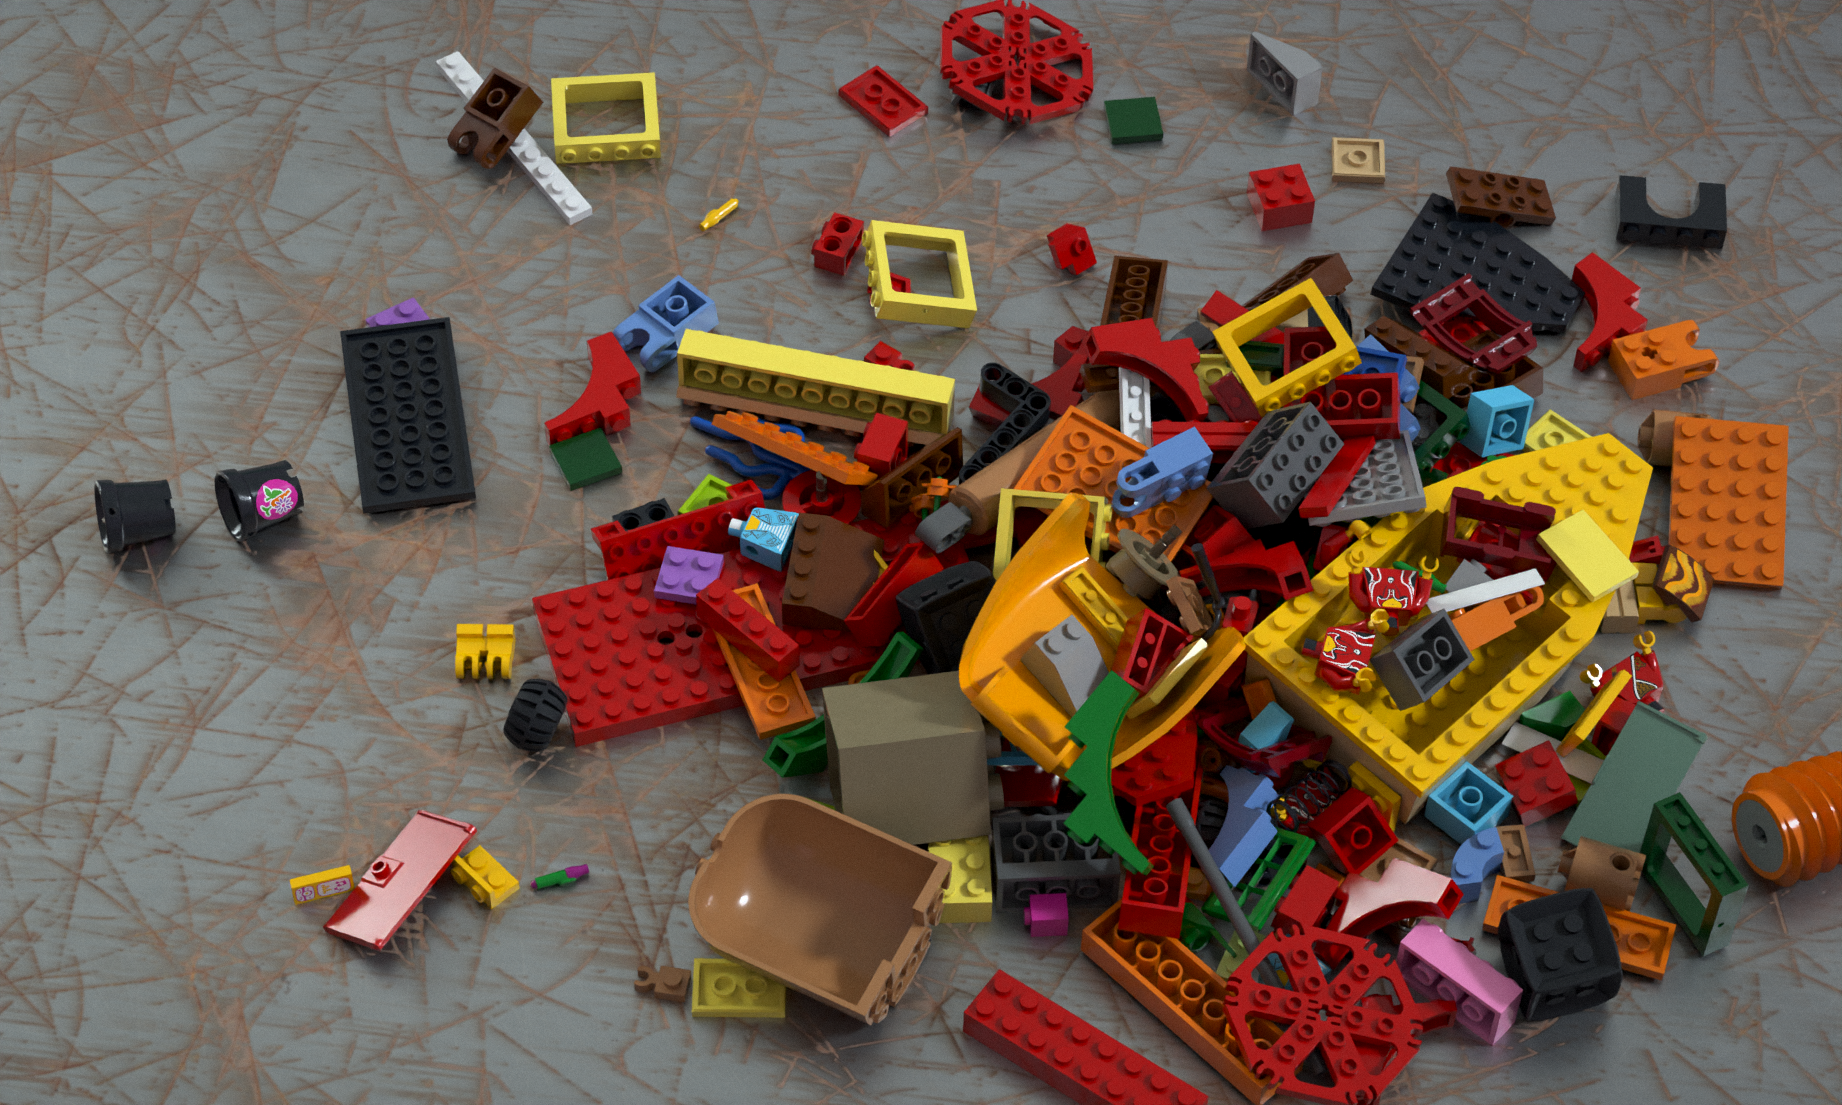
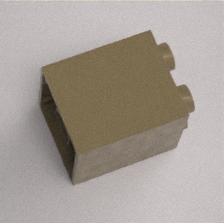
M959 671L822 688L829 786L835 811L912 845L991 835L990 811L1004 809V795L1000 774L994 773L993 765H987V759L1001 757L1000 733L992 723L970 705L972 702L962 692L960 687Z

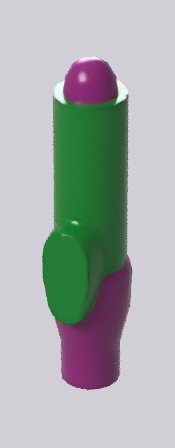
M587 864L567 867L564 870L534 878L535 880L531 882L530 886L539 890L559 884V886L569 885L576 882V879L582 875L589 874Z

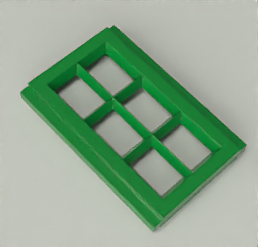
M1275 827L1278 832L1272 839L1276 840L1264 860L1260 858L1255 860L1254 863L1259 864L1260 867L1249 884L1246 885L1238 882L1235 886L1244 890L1237 901L1241 909L1252 893L1262 896L1250 915L1244 914L1253 930H1261L1276 907L1278 900L1283 896L1316 844L1308 836ZM1284 843L1294 845L1282 865L1272 862ZM1268 867L1279 870L1266 890L1256 888ZM1228 885L1229 888H1230V890H1231V892H1232V890L1234 889V887ZM1212 891L1201 908L1202 912L1211 917L1230 922L1214 891Z

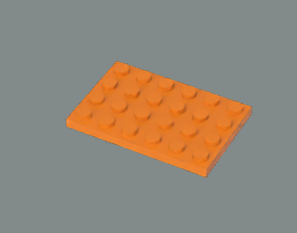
M1070 405L1014 489L1102 496L1108 499V504H1112L1114 492L1118 489L1116 481L1119 471L1144 458L1145 451L1150 448ZM1132 477L1125 478V482H1128ZM1206 480L1201 487L1195 490L1190 488L1182 492L1175 500L1171 502L1164 501L1133 517L1123 518L1112 508L1111 521H1106L1105 533H1109L1110 537L1108 549L1117 553L1123 548L1118 539V532L1121 529L1132 530L1155 545L1175 525L1182 533L1163 552L1172 563L1214 499L1206 489L1211 482ZM1126 497L1121 499L1120 503L1123 506L1130 507L1134 504L1135 500L1134 498ZM1036 508L1047 515H1050L1055 510ZM1089 512L1084 536L1090 539L1093 536L1094 515Z
M1675 416L1668 545L1682 550L1701 564L1714 578V584L1782 589L1789 426Z

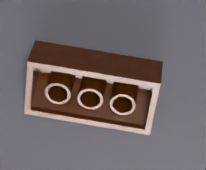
M1339 253L1308 257L1242 306L1251 311L1312 278L1323 297L1338 296L1346 291L1345 287L1353 279Z
M1386 316L1381 317L1364 328L1365 339L1371 334L1388 352L1421 357L1424 365L1420 380L1447 399L1483 376V371L1405 324Z
M957 427L938 437L860 492L862 515L888 528L910 512L909 506L912 505V497L919 494H927V488L922 487V483L928 484L931 482V478L940 476L942 479H947L949 484L958 478L959 471L963 467L962 429Z

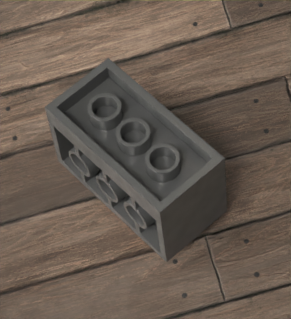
M1311 402L1271 410L1264 415L1206 489L1224 510L1238 519L1245 529L1283 523L1340 451L1344 443Z
M1063 813L1061 815L1034 814L1020 817L1006 815L992 818L991 860L996 912L1023 911V907H1029V895L1066 893L1068 909L1111 907L1118 902L1121 875L1119 855L1116 851L1113 855H1110L1098 845L1101 840L1100 838L1092 846L1085 841L1079 845L1066 833L1070 829L1064 822L1071 813Z

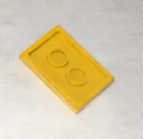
M1621 670L1600 689L1556 748L1558 754L1563 758L1566 757L1585 740L1632 675L1625 670Z

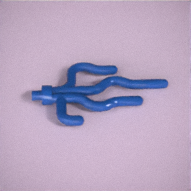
M697 416L690 419L691 426L728 440L747 441L711 425L712 422ZM758 418V422L764 424V422H769L761 418ZM772 423L780 427V432L798 434L802 436L801 441L805 442L804 433L795 425ZM749 441L747 442L750 444L752 452L757 458L767 462L766 464L749 466L744 464L738 456L721 448L709 445L705 449L708 456L730 464L737 473L743 476L759 477L768 474L779 476L780 478L772 488L763 489L758 487L762 491L763 500L777 498L783 493L793 478L801 473L812 470L790 459L767 451L763 447Z

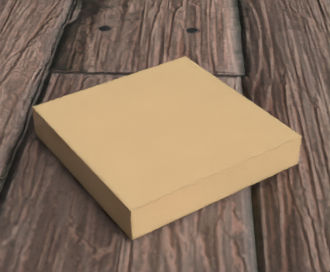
M1332 137V181L1385 183L1384 139Z

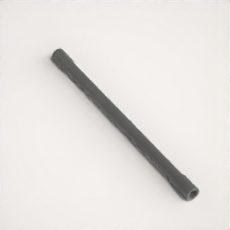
M1177 798L1169 802L1165 808L1177 829L1182 833L1247 953L1250 955L1260 942L1196 829L1194 820L1182 798ZM1266 956L1256 967L1265 985L1285 989L1269 958ZM1317 1046L1305 1059L1314 1077L1328 1071V1067Z

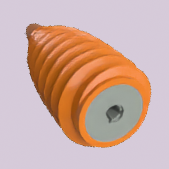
M1835 751L1827 756H1814L1807 761H1796L1787 767L1780 766L1773 768L1768 773L1753 775L1745 784L1742 794L1735 799L1731 816L1737 845L1747 863L1762 877L1770 879L1777 885L1791 887L1796 884L1798 879L1804 881L1812 880L1819 872H1830L1837 864H1842V751Z

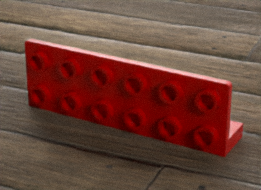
M751 479L725 487L728 498L726 501L625 531L618 520L591 528L593 540L602 553L607 580L661 568L667 546L715 554L740 549V538L728 535L732 518L747 522L754 508H765L762 491Z

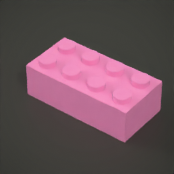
M1422 919L1400 942L1396 963L1405 983L1430 1001L1436 999L1444 1001L1455 1000L1457 1007L1456 1020L1493 1046L1515 1023L1523 989L1513 979L1506 978L1496 971L1488 961L1481 960L1471 953L1464 944L1456 942L1447 936L1440 927Z

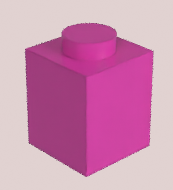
M1066 893L1029 895V907H1023L1024 925H1030L1031 937L1067 936L1069 918Z

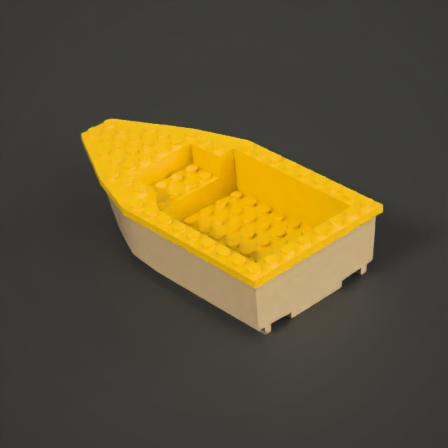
M1607 433L1494 460L1424 487L1427 508H1420L1419 511L1414 513L1395 512L1384 517L1371 528L1372 531L1362 540L1358 539L1310 580L1314 591L1288 599L1243 638L1246 644L1244 650L1248 653L1244 686L1269 678L1277 704L1294 718L1293 725L1315 732V738L1326 735L1332 736V743L1325 761L1330 759L1338 761L1347 770L1356 761L1360 762L1401 797L1397 821L1401 820L1404 824H1407L1427 805L1428 796L1466 761L1472 764L1504 735L1515 722L1520 720L1523 712L1533 708L1541 701L1570 667L1574 658L1592 642L1616 590L1592 603L1557 564L1542 588L1544 602L1538 609L1515 620L1516 628L1470 651L1475 660L1426 702L1400 711L1370 660L1368 668L1373 670L1376 680L1370 681L1372 689L1369 692L1361 690L1360 694L1356 695L1349 691L1334 692L1325 682L1314 675L1318 659L1301 655L1305 638L1323 642L1328 627H1338L1365 620L1364 613L1358 610L1349 597L1348 573L1351 572V567L1345 561L1346 555L1352 551V560L1358 564L1360 560L1359 552H1365L1367 559L1365 564L1360 566V571L1362 567L1394 569L1392 564L1395 561H1402L1421 570L1420 561L1424 556H1426L1425 567L1433 569L1435 559L1438 558L1439 567L1432 574L1441 583L1446 585L1460 563L1455 561L1457 557L1439 556L1444 508L1453 488L1462 487L1482 492L1484 499L1521 507H1524L1526 502L1552 506L1555 508L1556 513L1550 527L1584 510L1629 560L1653 467L1611 434ZM1456 516L1454 538L1468 541L1479 521ZM1505 526L1510 531L1519 535L1520 529ZM1431 590L1429 598L1443 594ZM1426 604L1417 616L1411 617L1407 626H1399V633L1396 636L1387 637L1374 629L1373 633H1376L1370 659L1419 618L1431 614L1428 605ZM1459 609L1448 611L1447 614L1449 615ZM1328 766L1343 780L1347 781L1340 770L1333 766Z

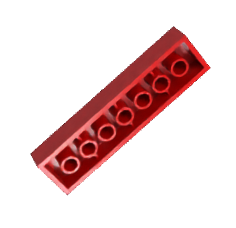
M1198 745V750H1196V768L1192 789L1138 807L1136 806L1131 840L1154 867L1147 876L1140 871L1134 875L1127 869L1118 923L1119 930L1176 939L1180 937L1192 851L1182 833L1175 826L1165 806L1177 798H1182L1187 809L1191 807L1190 815L1194 820V825H1196L1203 768L1200 765V755L1206 749L1204 745Z
M1001 969L995 973L964 1011V1033L1081 1105H1208L1209 1096Z

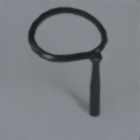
M1196 543L1191 549L1199 570H1201L1203 580L1195 584L1198 591L1208 587L1214 600L1212 604V610L1215 614L1214 622L1208 631L1200 637L1206 642L1220 626L1222 617L1220 609L1224 607L1226 601L1225 598L1221 597L1203 545ZM1178 609L1174 625L1181 628L1182 625L1179 620L1181 613ZM1195 641L1189 642L1188 644L1185 645V647L1188 646V645H1190L1191 643H1193V642H1195Z

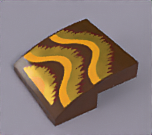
M1666 545L1652 588L1666 606L1677 604L1690 622L1693 623L1702 620L1714 578L1691 556L1672 545Z

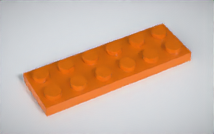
M727 411L726 415H714L711 425L814 471H820L821 474L843 484L871 485L877 480L878 475L868 471V465L853 461L852 464L846 461L847 456L838 452L831 451V453L823 451V445L810 441L807 444L801 441L802 436L792 432L782 433L779 431L780 427L769 422L762 424L758 422V417L745 412L740 415L731 411Z
M758 583L732 590L775 625ZM713 629L759 740L799 729L816 719L796 670L778 683Z
M1497 875L1482 930L1498 934L1499 922L1505 911L1521 903L1559 892ZM1602 905L1619 951L1621 969L1662 980L1676 924Z

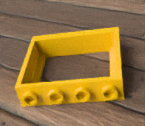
M1312 278L1212 331L1219 349L1261 417H1264L1268 411L1279 409L1293 400L1300 399L1306 393L1327 384L1330 380L1353 370L1362 363L1356 346ZM1313 307L1337 344L1336 348L1269 385H1261L1238 347Z

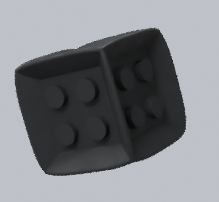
M977 561L961 563L938 572L909 586L896 596L898 611L908 636L924 648L919 656V660L928 675L959 671L965 641L983 604L996 583V579L993 577L990 569Z
M1592 888L1572 889L1533 899L1516 905L1502 914L1498 927L1502 959L1508 978L1513 979L1523 989L1519 1008L1527 1021L1546 1020L1589 1009L1605 1003L1618 994L1623 980L1619 951L1602 903Z

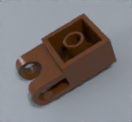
M494 67L463 108L466 112L450 132L447 138L450 149L459 154H467L475 147L473 156L477 164L486 169H492L543 104V101L528 85Z

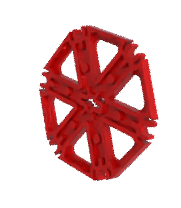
M996 0L954 11V14L950 15L949 21H944L940 30V74L943 73V80L950 78L948 87L953 89V93L1003 121L1006 114L1007 121L1010 123L1013 116L1020 117L1021 124H1025L1028 117L1029 125L1077 112L1080 108H1083L1085 100L1089 101L1093 93L1092 48L1089 49V42L1081 43L1083 34L1079 33L1078 29L1030 2L1027 9H1025V1H1021L1020 7L1013 6L1012 0H1008L1006 6L1004 0ZM991 12H998L1002 17L1003 38L976 24L972 18ZM1032 18L1040 19L1046 25L1059 30L1061 35L1030 43L1029 20ZM952 40L978 53L981 57L966 61L955 60L952 56ZM1015 55L1019 63L1018 66H1016V62L1014 59ZM1079 59L1082 62V78L1074 79L1051 65ZM1003 79V100H996L974 86ZM1031 84L1060 101L1044 106L1034 105L1031 102Z
M1301 923L1299 927L1295 924L1291 926L1289 932L1292 937H1286L1281 928L1277 929L1275 937L1272 931L1229 976L1225 986L1226 991L1233 992L1236 996H1225L1223 1012L1249 1072L1260 1065L1255 1072L1254 1078L1258 1079L1262 1074H1268L1271 1077V1081L1267 1088L1271 1090L1280 1082L1281 1085L1277 1087L1275 1093L1323 1105H1357L1356 1095L1363 1097L1366 1105L1370 1104L1373 1098L1375 1102L1418 1054L1422 1043L1421 1040L1414 1039L1410 1035H1420L1422 1033L1423 1020L1395 959L1392 964L1386 966L1391 956L1389 953L1383 958L1375 957L1374 952L1378 946L1376 943L1371 944L1368 950L1364 949L1368 946L1370 939ZM1317 941L1346 947L1353 953V959L1329 985L1312 950V944ZM1276 953L1294 991L1257 983L1253 980L1251 972L1268 954ZM1384 978L1391 982L1402 1006V1012L1394 1015L1355 1005L1378 979ZM1320 1010L1326 1011L1325 1014L1328 1017L1326 1021L1320 1020ZM1245 1015L1291 1026L1270 1049L1263 1050L1256 1046L1245 1021ZM1353 1040L1395 1049L1397 1056L1381 1074L1371 1075L1366 1071ZM1317 1046L1335 1083V1086L1332 1088L1301 1082L1294 1075V1071Z

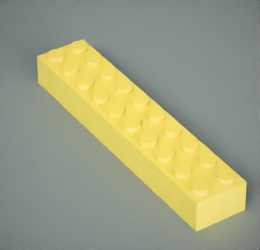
M691 329L685 330L677 352L679 386L687 385L867 420H873L875 414L880 413L908 421L909 428L941 434L949 432L954 416L955 379L945 376Z

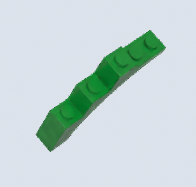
M896 632L884 653L859 683L908 677L924 648L904 632ZM824 714L799 729L775 736L762 761L782 778L822 773L828 764Z
M1111 670L1065 725V728L1071 732L1068 736L1070 740L1072 739L1081 749L1085 745L1087 746L1064 774L1070 780L1067 786L1080 797L1084 793L1087 795L1066 819L1064 824L1070 829L1066 834L1079 845L1085 841L1092 846L1100 838L1101 840L1098 845L1110 855H1113L1115 851L1124 858L1121 864L1134 875L1140 871L1147 876L1154 865L1137 849L1124 829L1115 806L1111 784L1112 755L1116 736L1127 711L1139 695V692Z

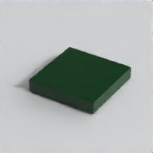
M1155 97L1104 101V112L1112 144L1163 140L1164 133Z
M601 428L549 445V452L570 491L623 473L622 466Z

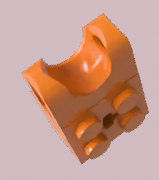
M1686 320L1617 338L1612 341L1608 363L1631 401L1680 388L1682 383L1707 377L1716 371L1720 361L1714 351L1711 349L1697 350L1691 348L1696 343L1700 332L1695 321Z
M1537 586L1526 589V591L1533 595V602L1528 606L1520 594L1523 591L1463 607L1448 616L1469 651H1472L1516 628L1515 620L1538 609L1544 602L1541 588Z

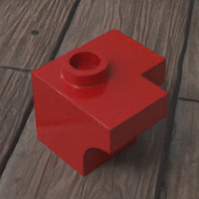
M1066 223L1046 235L1056 268L1064 269L1068 267L1071 274L1078 275L1097 263L1085 227Z

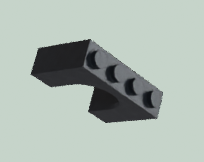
M1619 176L1615 193L1616 240L1723 248L1727 233L1726 184L1699 182L1695 196V212L1684 218H1668L1656 213L1649 206L1646 198V177Z

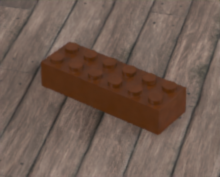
M1114 256L1100 326L1152 318L1155 327L1159 329L1166 292L1168 260Z

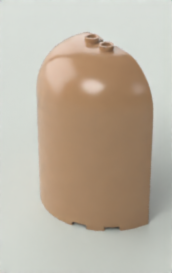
M773 794L749 802L730 818L721 834L717 833L714 836L710 845V850L714 851L709 860L702 858L696 867V876L689 891L688 905L690 917L698 935L711 950L731 962L866 1024L872 1025L873 1022L878 1024L886 1018L889 1010L888 1005L895 1007L900 1001L931 944L929 942L932 933L931 925L937 926L939 924L945 903L942 902L945 893L943 889L947 890L950 887L952 862L802 796Z

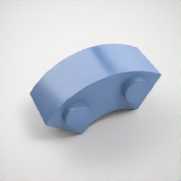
M1496 827L1480 831L1468 838L1459 847L1454 856L1449 878L1454 880L1464 894L1458 904L1477 902L1483 880L1489 875L1500 871L1504 850Z

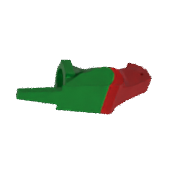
M1186 896L1180 931L1181 943L1191 952L1198 953L1210 942V938L1214 935L1234 958L1238 956L1212 923Z

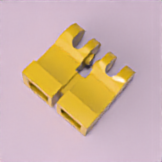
M1632 563L1639 571L1637 578L1633 579L1639 614L1638 624H1645L1646 620H1665L1669 623H1678L1685 620L1687 616L1677 604L1666 606L1652 588L1658 570L1656 564Z
M457 624L456 679H465V673L468 669H472L473 679H479L480 671L482 670L481 660H484V656H487V662H485L487 679H494L495 671L501 669L502 679H511L516 643L514 624H487V636L484 634L483 624Z

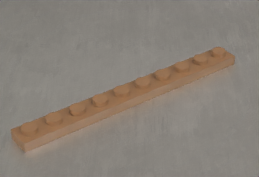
M687 385L679 386L676 398L684 399L683 403L687 405L700 406V402L711 404L710 409L726 411L727 407L737 409V413L740 415L743 412L753 415L755 412L764 414V419L771 421H780V417L791 419L790 424L806 427L808 422L818 424L817 429L833 432L834 428L845 429L844 434L860 437L861 433H864L867 422H872V420ZM908 427V447H915V443L927 446L944 434Z

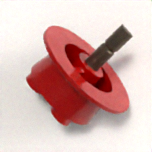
M810 470L799 474L788 483L783 492L782 505L784 511L826 515L849 525L860 512L861 494L857 485L843 484L821 474L820 471Z

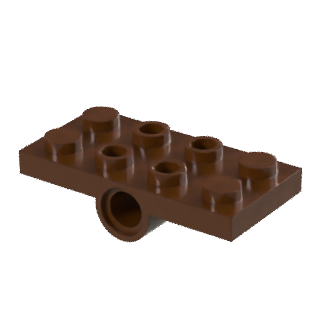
M1451 166L1446 172L1455 208L1459 213L1487 216L1490 223L1495 221L1505 229L1511 227L1516 221L1552 225L1556 219L1545 180Z

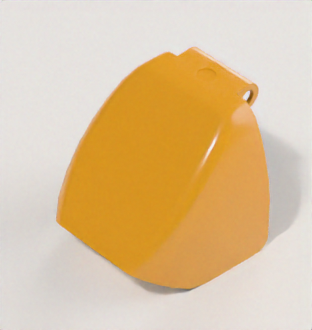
M1069 493L1015 554L998 578L965 641L959 664L960 687L962 692L972 702L970 705L1047 773L1050 774L1052 772L1065 781L1070 780L1064 774L1087 746L1085 745L1081 749L1072 739L1068 738L1071 732L1065 728V725L1072 717L1020 659L1036 641L1070 615H1073L1093 637L1109 672L1116 651L1058 585L1082 565L1128 619L1144 608L1153 611L1137 596L1132 597L1123 589V584L1088 553L1084 532L1089 517L1090 502L1083 495ZM1234 627L1216 630L1214 635L1206 641L1209 645L1208 649L1157 706L1133 719H1129L1125 715L1116 736L1112 755V769L1127 761L1167 733L1200 701L1246 648L1243 636ZM1194 636L1190 642L1197 640L1201 636Z

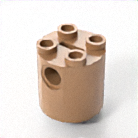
M1653 409L1651 414L1639 426L1637 445L1646 463L1649 465L1672 467L1673 423L1675 416L1714 419V417H1710L1709 414Z
M1581 836L1576 848L1563 851L1557 873L1563 874L1567 880L1565 891L1592 888L1602 905L1622 911H1630L1646 855Z

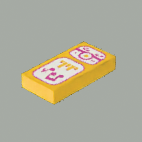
M350 865L290 880L295 905L351 892L355 889Z

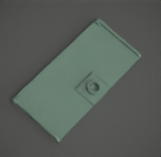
M1638 701L1561 839L1577 847L1580 837L1583 836L1640 853L1654 803L1677 792L1708 736L1704 732L1690 728Z

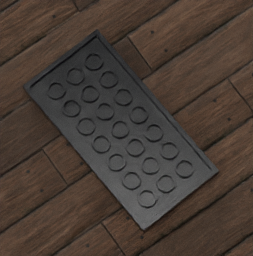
M450 317L340 331L363 514L475 499L476 494Z

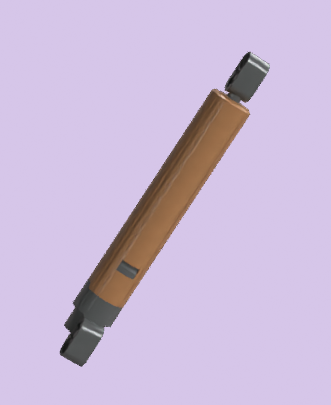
M1199 321L1193 322L1169 340L1191 337L1194 346L1199 351L1215 349L1217 346L1212 331ZM1158 385L1150 386V397L1159 392L1175 403ZM1119 390L1096 392L1075 406L1079 410L1119 431ZM1063 415L952 489L948 497V503L926 517L918 525L915 535L935 553L939 554L962 539L967 533L980 536L998 525L1001 488L1014 489ZM1017 507L1015 512L1020 510L1022 507Z

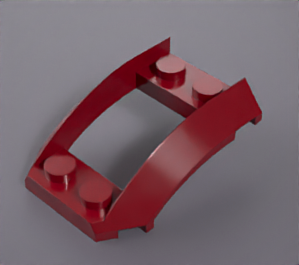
M1470 273L1410 308L1409 312L1439 344L1464 361L1494 374H1499L1530 355L1537 348L1536 337H1533L1531 326L1533 324L1531 321L1524 322L1507 312L1484 289L1480 290L1474 284ZM1469 308L1477 318L1502 337L1480 351L1475 352L1456 340L1440 324Z
M1234 697L1192 712L1196 723L1202 731L1229 758L1249 770L1281 778L1280 769L1289 767L1291 762L1308 759L1323 762L1332 743L1331 735L1315 738V732L1302 729L1293 724L1286 740L1259 750L1235 741L1221 729L1227 723L1244 721V717L1250 723L1253 721L1245 697Z

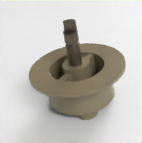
M1173 525L1162 536V539H1159L1153 545L1138 533L1129 529H1121L1118 532V539L1123 548L1109 559L1106 568L1124 582L1122 587L1129 595L1136 597L1139 594L1145 599L1151 600L1162 585L1168 587L1167 580L1174 576L1181 577L1175 566L1163 552L1182 532L1177 526Z

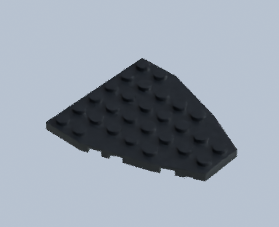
M1432 192L1372 286L1370 295L1410 310L1413 306L1470 273L1474 284L1480 290L1484 289L1507 312L1524 322L1530 320L1533 324L1531 326L1532 331L1549 330L1565 333L1582 304L1586 292L1544 255L1495 221L1490 223L1489 217L1459 213L1456 211L1453 200ZM1469 308L1456 315L1472 318L1471 323L1481 321Z

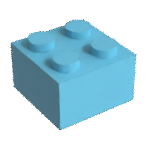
M1513 385L1471 393L1467 408L1471 428L1460 443L1480 457L1524 449L1535 399Z
M1466 761L1428 796L1424 816L1462 845L1476 833L1500 825L1509 816L1513 795Z

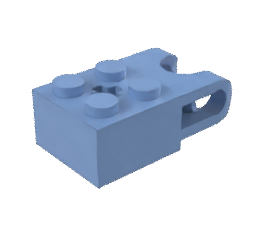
M678 275L639 304V310L621 322L614 329L613 334L624 351H629L637 346H644L640 351L641 365L648 371L655 372L677 356L686 329L709 332L719 324L715 302Z
M1192 427L1146 450L1144 458L1119 471L1116 481L1118 489L1114 492L1112 499V508L1119 516L1123 518L1133 517L1164 501L1171 502L1178 498L1182 492L1190 488L1195 490L1205 483L1213 453L1198 430ZM1132 477L1128 482H1125V478ZM1129 497L1134 498L1135 501L1132 506L1127 507L1123 506L1120 500Z

